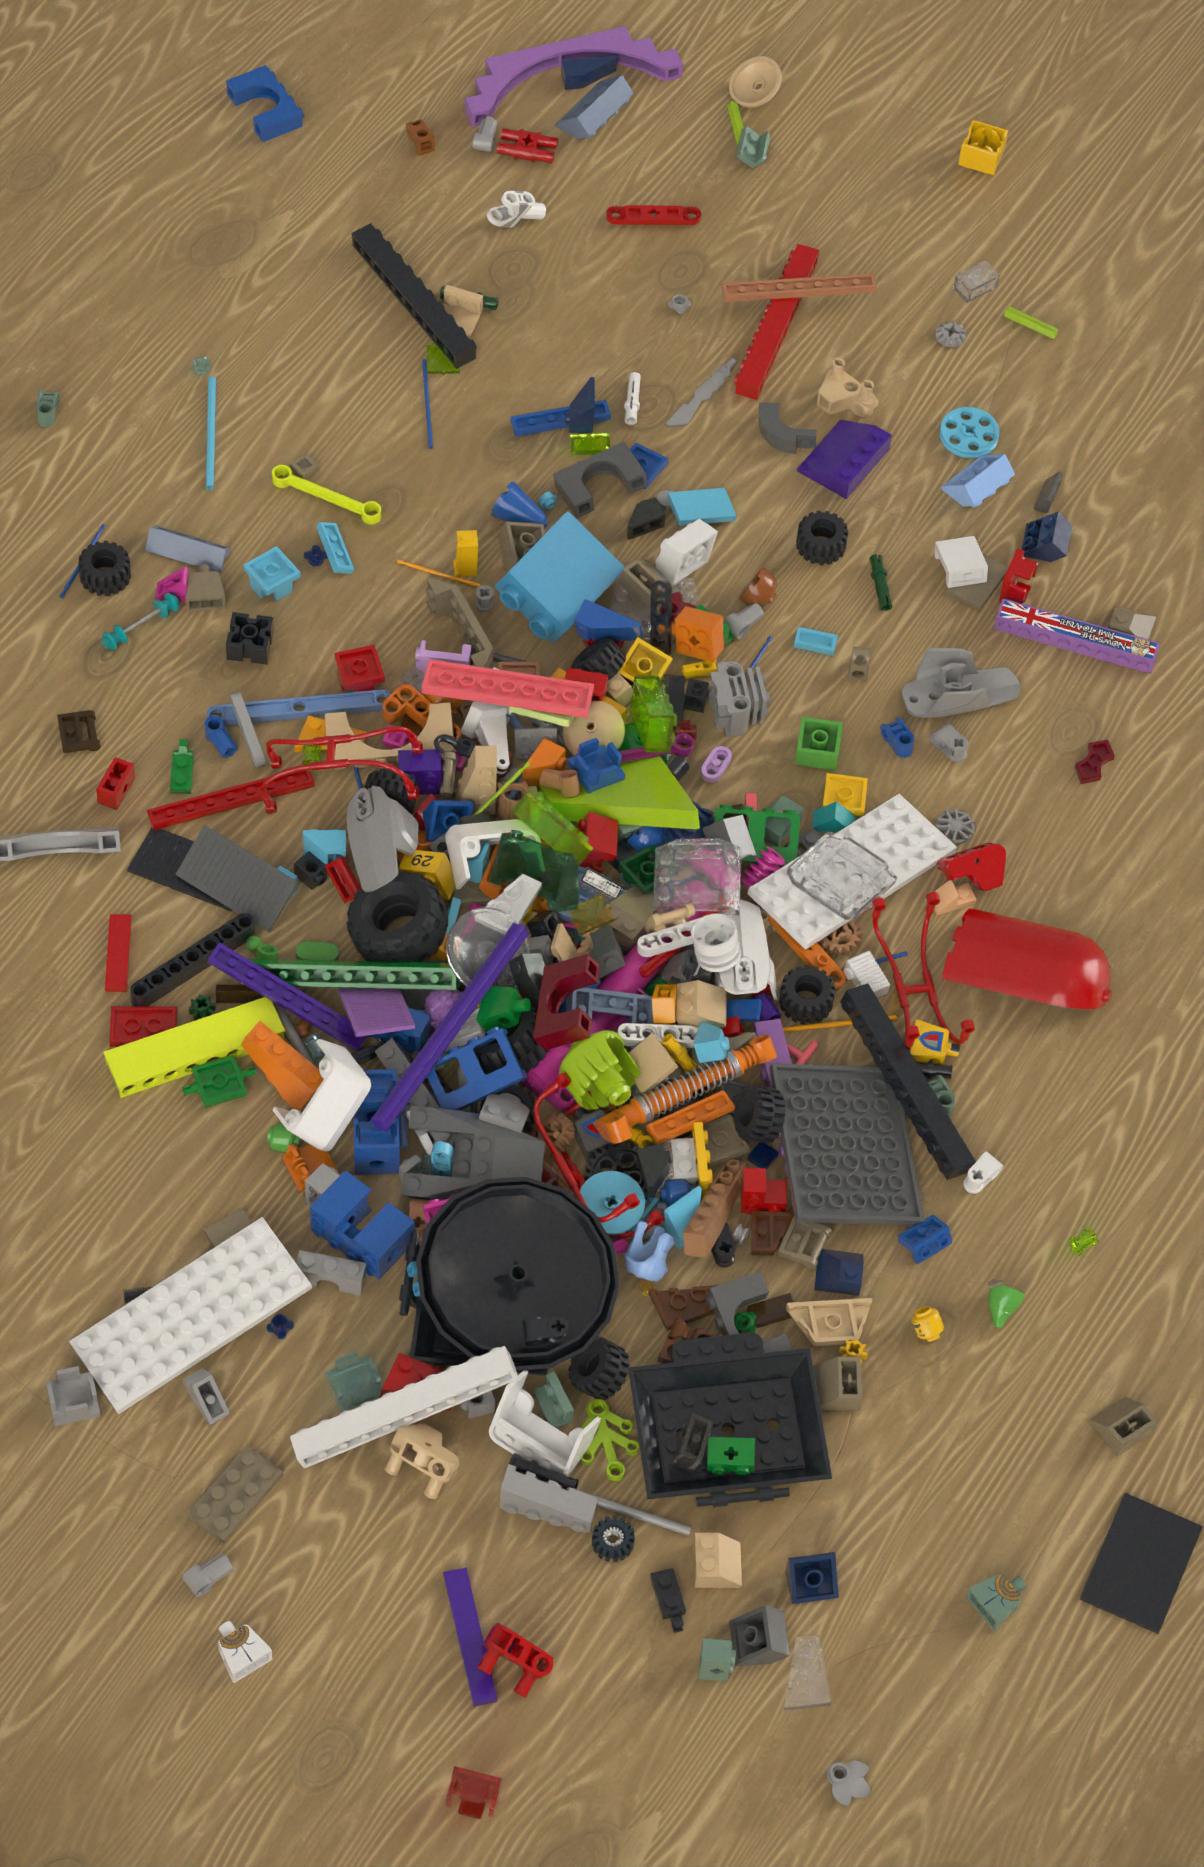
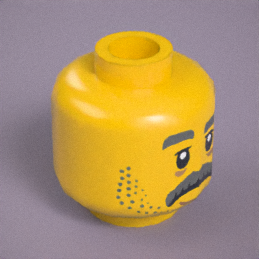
M924 1306L914 1312L911 1322L917 1337L927 1339L928 1342L938 1339L940 1337L939 1334L944 1330V1324L939 1311L931 1308V1306Z

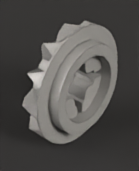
M947 321L945 324L940 323L939 327L936 328L935 336L942 345L957 347L966 340V330L963 329V325H957L956 321L954 323ZM953 331L954 333L949 337L948 333Z

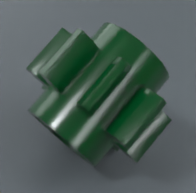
M200 994L195 1000H190L189 1014H194V1021L213 1015V1011L216 1010V1004L211 1003L210 996L205 997Z

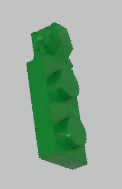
M179 739V750H174L172 754L170 793L191 794L194 756L193 751H188V739Z

